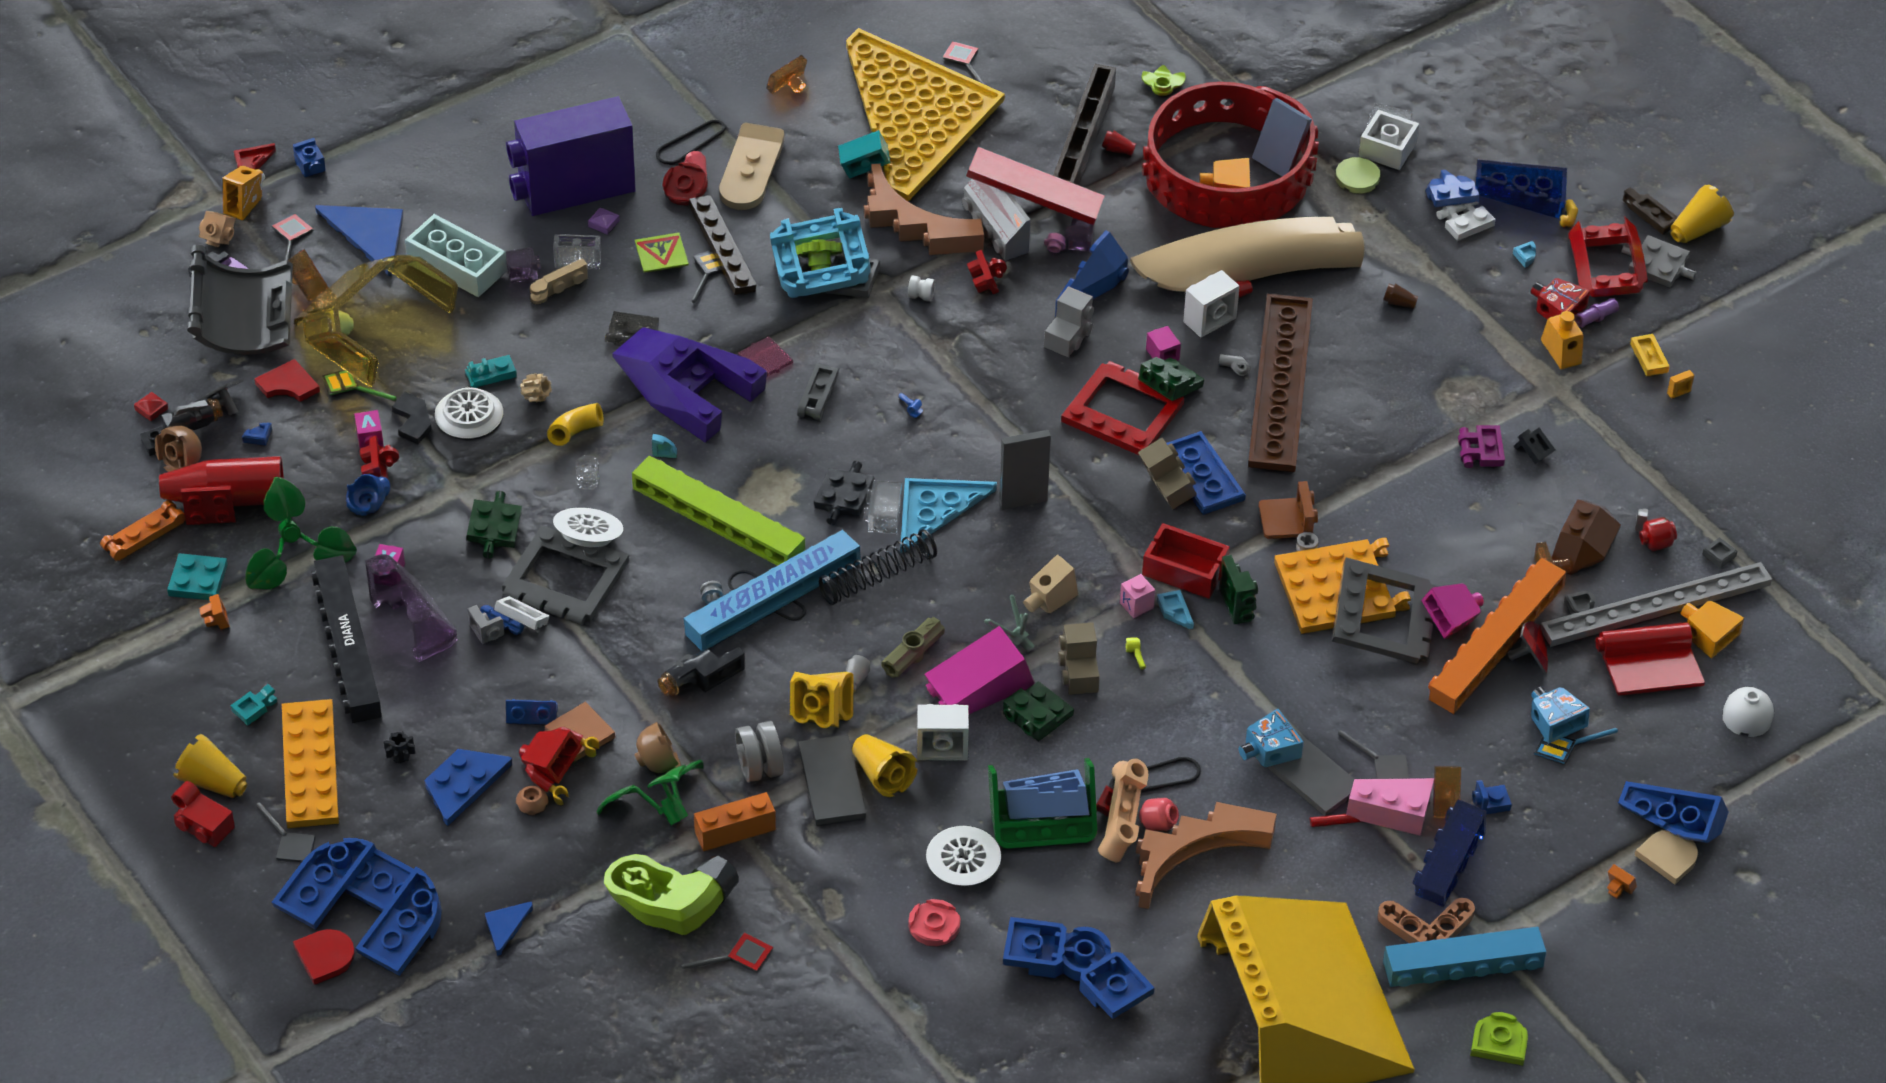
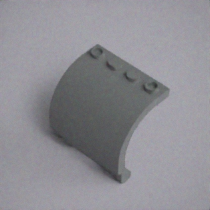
M193 245L191 247L193 260L190 263V269L192 270L190 307L188 308L190 321L187 323V331L193 335V339L217 351L244 355L262 354L290 346L293 263L286 260L263 268H236L221 264L207 256L203 245Z

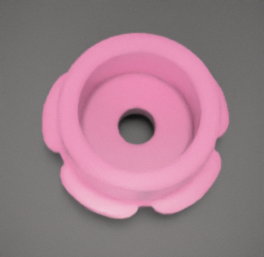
M1050 233L1048 238L1044 240V244L1050 252L1059 253L1066 248V238L1058 233Z

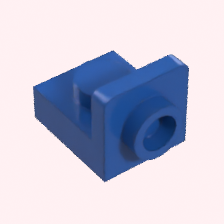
M1482 780L1476 781L1475 790L1472 791V800L1474 805L1478 806L1481 815L1511 811L1512 804L1505 785L1485 788Z

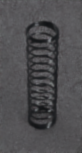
M919 530L918 534L913 533L910 535V538L904 537L902 542L896 541L894 546L887 545L886 549L880 548L878 553L872 552L869 557L863 556L861 561L855 560L853 564H846L845 568H838L837 572L831 571L829 576H820L818 582L821 593L831 605L836 604L837 601L841 602L840 590L846 598H849V588L854 594L858 593L857 584L862 590H866L865 580L873 587L874 578L879 583L882 582V574L885 578L890 579V570L893 574L898 575V566L902 571H906V562L913 568L915 566L914 559L922 564V555L927 560L935 558L937 556L936 543L927 530ZM922 532L928 537L932 545L933 555L922 538ZM914 535L917 536L918 546L911 540ZM905 539L909 540L910 550L903 543ZM911 542L918 550L921 561L915 556ZM897 543L901 544L903 556L901 552L895 547ZM903 546L910 554L913 565L906 558ZM889 547H893L895 560L893 556L887 551ZM895 550L899 553L900 557L902 558L905 569H903L900 563L898 562ZM880 551H885L887 564L879 555ZM873 554L877 555L879 568L877 564L873 561V559H871V556ZM887 554L894 562L897 573L892 569ZM879 558L883 561L884 565L886 566V569L888 571V577L886 576L881 567ZM863 559H869L871 572L869 568L865 565V563H863ZM856 562L861 563V570L863 576L861 572L857 569V567H855ZM871 562L875 565L880 575V580L876 577ZM848 566H852V567H853V574H854L855 580H854L853 576H852V575L849 573V571L847 570V567H848ZM863 566L867 569L871 577L872 584L868 581ZM841 569L845 571L847 584L841 575L838 574ZM855 570L860 575L864 584V588L860 585ZM832 573L836 574L838 586L830 578ZM847 574L852 579L856 592L852 589ZM839 578L844 583L848 596L844 593ZM823 579L828 583L830 587L831 593L833 594L834 602L827 595V592L823 585Z

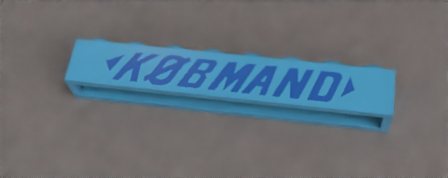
M843 530L829 536L820 543L809 547L802 553L791 557L784 563L771 568L766 573L684 618L685 635L701 651L716 645L819 587L818 581L820 576H829L831 571L837 572L838 568H845L848 563L853 564L855 560L861 561L860 545ZM841 569L838 574H842L845 571ZM832 573L830 578H835L836 574Z

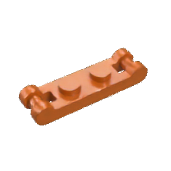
M166 500L159 509L113 536L107 535L102 538L100 546L105 551H110V556L114 560L119 561L181 525L186 520L185 513L180 509H176L177 506L173 501Z

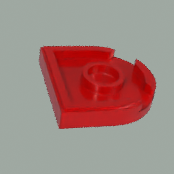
M321 930L293 941L294 948L314 985L344 973L355 956L352 940L348 935L338 930Z

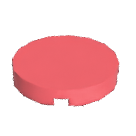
M930 899L921 905L920 903L912 909L909 915L908 927L911 935L918 942L928 946H941L948 944L956 938L960 931L961 918L952 904L944 900Z

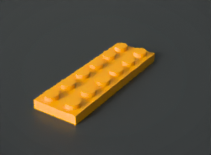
M332 699L283 703L282 724L287 828L339 824Z

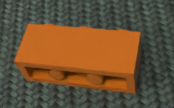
M767 792L700 811L694 813L695 834L702 850L706 851L776 830L775 809Z

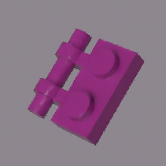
M1476 425L1475 432H1469L1466 427L1459 429L1458 443L1462 448L1460 457L1461 461L1464 462L1465 468L1473 467V460H1479L1480 467L1504 466L1505 456L1500 425ZM1471 444H1477L1478 448H1471Z

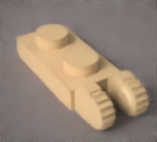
M581 258L543 276V278L535 281V283L533 282L530 286L531 302L535 305L541 304V302L544 303L549 296L561 293L564 289L580 284L588 279L587 263Z

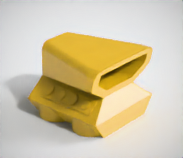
M795 672L790 681V715L799 723L809 721L816 723L821 728H828L830 726L839 728V719L847 721L853 717V673L837 672L809 675Z

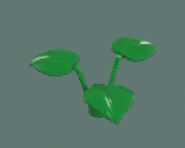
M275 477L265 495L264 510L272 520L282 521L278 526V532L281 536L278 553L275 556L273 551L268 548L257 551L251 557L246 569V585L250 589H271L282 584L286 578L287 567L279 559L282 556L285 542L293 543L302 538L316 546L313 552L315 560L343 555L345 563L356 554L357 548L346 531L335 526L323 529L318 535V542L304 535L291 517L300 516L304 512L305 498L294 484L283 478Z
M697 760L687 766L676 767L647 785L649 789L656 784H662L667 794V798L660 801L662 807L640 788L631 785L607 797L598 807L597 814L599 816L609 802L626 794L638 793L658 811L659 815L664 813L670 825H673L688 816L682 805L676 783L688 771L704 769V763L702 760ZM670 781L674 792L673 795L671 794L670 789L667 785V783Z

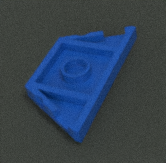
M457 749L424 780L425 787L429 795L433 797L436 808L440 810L444 823L447 826L451 824L513 765L512 758Z

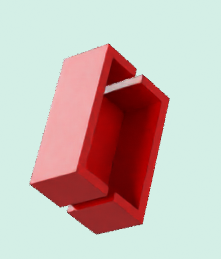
M1162 523L1154 537V541L1151 542L1143 556L1142 575L1210 599L1218 585V580L1220 581L1222 556L1229 555L1230 546Z

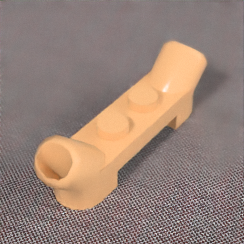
M1131 759L1128 762L1119 761L1112 769L1115 784L1106 833L1098 848V852L1101 856L1115 863L1122 860L1127 848L1137 840L1140 826L1135 825L1141 790L1147 786L1149 776L1147 766L1139 759Z

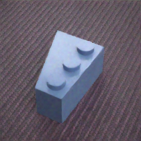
M1078 769L1003 782L1006 809L1010 819L1025 820L1027 818L1089 815L1086 786Z

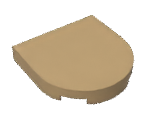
M1663 830L1653 834L1637 848L1635 856L1673 884H1676L1695 866L1698 850L1693 840L1683 839L1667 830Z

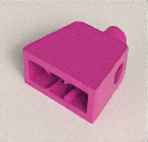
M1463 583L1433 587L1421 600L1444 639L1471 624L1481 613L1479 607L1483 606L1484 603L1480 593L1471 594Z

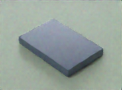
M1278 98L1273 99L1252 158L1280 176H1284L1296 164L1312 119Z

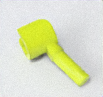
M1126 638V652H1134L1140 669H1145L1146 665L1140 651V639Z

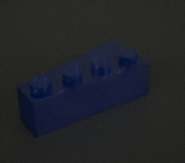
M1477 159L1474 183L1479 196L1558 219L1564 214L1567 168Z
M1459 799L1454 807H1449L1445 816V821L1447 822L1444 828L1440 827L1434 838L1436 844L1433 850L1428 849L1423 861L1425 866L1422 871L1418 870L1413 879L1416 896L1442 907L1445 906L1457 885L1459 876L1456 874H1462L1467 867L1468 854L1474 855L1478 847L1479 838L1483 839L1486 834V810Z

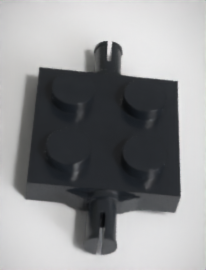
M854 461L849 471L828 469L814 499V508L830 512L826 520L828 524L835 525L839 515H861L875 484L874 476L859 473L862 468L861 462L858 461L856 463Z

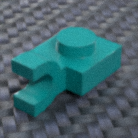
M267 684L256 695L250 691L230 705L231 710L248 726L267 712L266 706H272L278 702L277 698L273 695L275 690Z

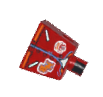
M1555 278L1547 287L1536 282L1531 289V294L1538 297L1537 312L1546 319H1549L1550 317L1561 315L1565 311L1573 313L1574 316L1577 313L1583 312L1588 306L1590 290Z

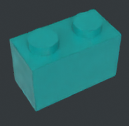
M879 130L838 146L840 164L849 179L871 171V164L880 163L881 166L890 163L888 144Z

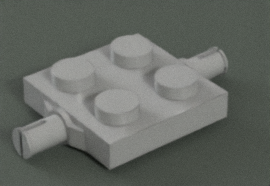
M1649 235L1646 237L1642 244L1647 278L1669 288L1680 276L1694 280L1697 271L1684 267L1689 258L1690 251ZM1624 244L1621 253L1631 256L1629 245ZM1633 260L1630 263L1628 272L1635 273Z

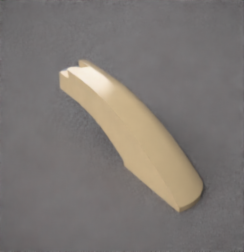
M1334 217L1286 218L1241 224L1194 235L1134 256L1130 259V263L1145 280L1149 277L1152 281L1158 282V287L1186 292V289L1191 285L1197 284L1209 275H1213L1221 270L1234 281H1250L1297 270L1361 267L1364 258V240L1361 232H1355L1352 223H1336Z

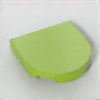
M1503 1012L1491 1013L1490 1016L1480 1019L1475 1026L1470 1056L1523 1066L1528 1040L1527 1030L1511 1014Z

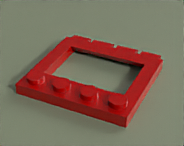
M1109 361L1107 364L1102 363L1061 415V422L1139 455V451L1157 441L1184 405V396L1171 401L1138 380V372L1127 369L1124 372L1125 367ZM1107 379H1111L1166 403L1146 431H1142L1087 407Z

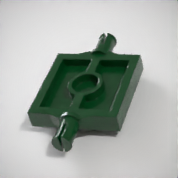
M500 491L495 493L494 502L474 499L466 541L484 545L483 556L487 558L488 551V558L493 557L494 547H515L522 506L505 504L506 494L501 491V496Z

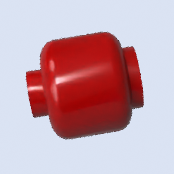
M1660 517L1644 522L1642 531H1639V538L1642 545H1646L1651 551L1671 547L1674 540L1677 539V531L1672 521L1665 517Z

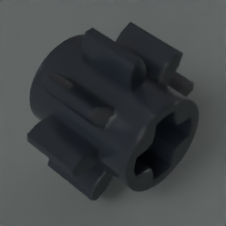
M403 731L391 733L389 741H384L386 758H392L395 763L408 762L410 754L416 753L413 736L408 737Z

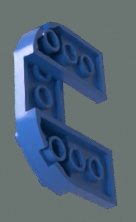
M343 838V842L331 845L327 842L319 846L298 866L272 901L273 906L315 930L343 892L372 906L382 913L355 949L357 953L400 976L428 937L433 939L438 930L442 909L433 882L420 868H411L376 849L374 843L363 839Z

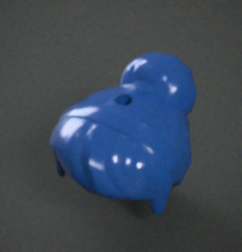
M371 474L361 475L353 484L347 485V508L356 515L361 516L376 512L390 492L389 480L386 477H377Z

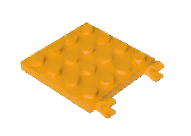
M1379 538L1372 544L1369 543L1368 539L1275 555L1274 563L1301 634L1334 628L1342 567L1345 558L1378 566L1375 557L1388 556L1386 548L1389 547L1387 538ZM1367 579L1361 623L1393 618L1396 616V611L1409 610L1408 601H1411L1409 593L1403 591L1391 598L1386 584Z

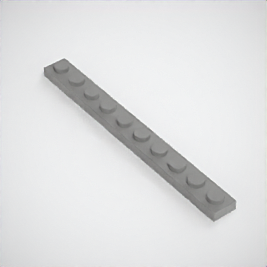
M1759 562L1542 622L1540 628L1548 644L1552 647L1599 634L1602 631H1610L1678 612L1687 603L1696 607L1705 604L1707 601L1714 602L1771 586L1772 578L1763 564Z

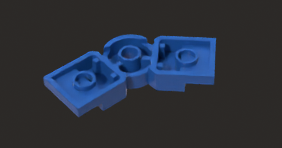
M1010 917L1003 965L1029 968V975L1056 978L1064 973L1069 978L1080 981V992L1095 1008L1100 1006L1112 1019L1154 994L1155 987L1123 953L1113 952L1111 954L1110 941L1101 931L1091 927H1077L1068 934L1067 928L1062 923Z

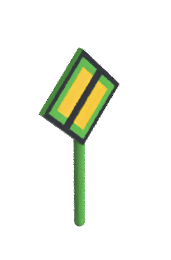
M351 368L322 375L330 396L356 389L393 401L397 399L396 396L359 386Z

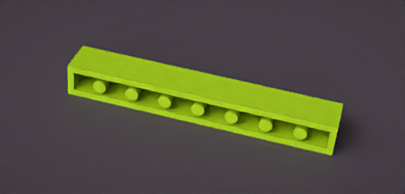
M649 455L632 472L634 490L777 566L805 551V537L798 532L791 531L779 522H774L763 516L760 512L754 511L744 506L741 502L725 496L720 491L704 485L701 481L687 476L682 471L670 467L661 460H657Z

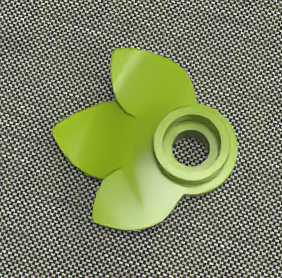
M1165 65L1160 66L1154 73L1142 72L1143 82L1150 86L1152 91L1159 96L1171 94L1173 89L1184 84L1186 78L1184 72L1172 75Z

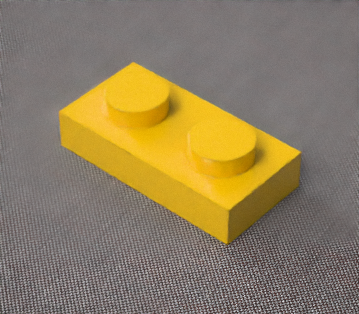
M1653 334L1631 338L1630 345L1646 376L1668 373L1670 366Z

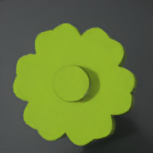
M824 239L812 240V242L796 245V253L798 257L808 258V265L811 271L831 267V256L842 254V243L825 241Z

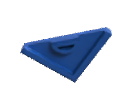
M532 901L485 913V920L497 956L502 955L504 947L516 935L526 916L533 911Z

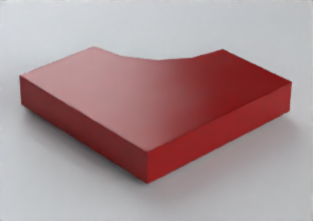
M295 359L254 378L255 385L267 398L275 395H287L302 401L320 392L319 385Z

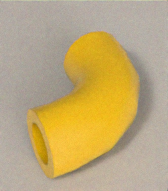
M594 403L581 406L559 416L547 431L549 441L554 445L563 446L575 434L602 426L604 417L600 404Z

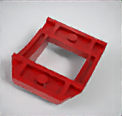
M1625 216V224L1612 223L1608 226L1591 225L1581 228L1580 221H1578L1568 233L1577 271L1578 286L1590 290V296L1592 297L1639 293L1643 289V284L1648 282L1643 249L1636 226ZM1629 244L1634 274L1600 275L1591 278L1586 247Z

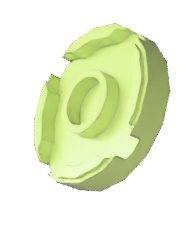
M1361 157L1345 159L1336 168V182L1341 188L1350 189L1349 192L1367 193L1375 189V186L1379 184L1380 169L1368 159Z

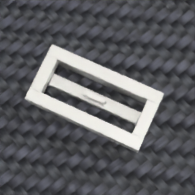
M510 596L496 601L495 611L534 630L537 627H542V625H547L549 615Z

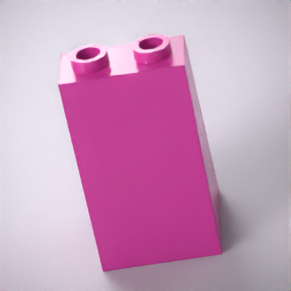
M1000 626L925 673L928 684L925 686L933 698L937 696L940 699L939 705H968V715L1010 697L1020 688L1026 690L1035 684L1025 658Z

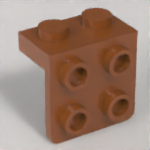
M1308 481L1298 482L1296 498L1259 501L1258 507L1265 538L1298 537L1303 532L1313 533L1314 523H1318L1317 508L1313 509L1314 492L1309 491Z

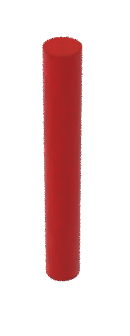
M1346 814L1309 818L1311 827L1362 822Z

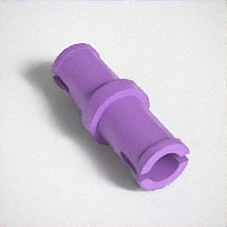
M1610 298L1601 304H1593L1589 309L1575 314L1574 320L1578 327L1581 328L1594 321L1600 322L1605 316L1618 312V302Z

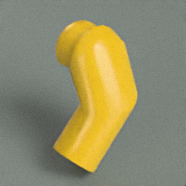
M1568 199L1563 204L1567 215H1561L1559 223L1561 227L1568 226L1570 228L1575 224L1578 208L1573 200Z

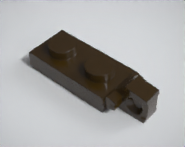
M1631 187L1624 191L1622 200L1630 210L1662 235L1671 230V225L1678 218L1675 214L1648 193L1640 195Z

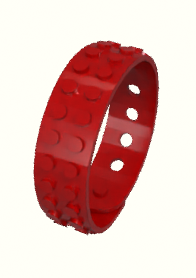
M1208 82L1191 86L1167 99L1153 116L1148 131V144L1143 146V158L1146 160V163H1142V175L1146 176L1147 187L1160 204L1172 213L1190 222L1213 228H1226L1253 222L1275 220L1295 207L1304 198L1307 187L1311 186L1314 173H1311V171H1316L1317 158L1313 155H1317L1319 145L1318 141H1314L1318 139L1317 125H1314L1312 119L1301 148L1302 159L1290 172L1281 178L1263 185L1247 188H1219L1201 184L1173 170L1158 154V150L1163 143L1179 131L1190 126L1208 122L1237 123L1262 131L1273 99L1276 98L1311 119L1312 117L1309 111L1296 99L1269 87H1253L1236 82ZM1231 99L1234 103L1230 106H1225L1221 104V100ZM1205 101L1202 107L1194 108L1197 102ZM1179 110L1178 114L1172 119L1174 113Z

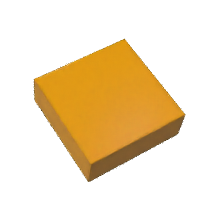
M1691 370L1670 377L1667 394L1671 399L1691 392L1694 374Z

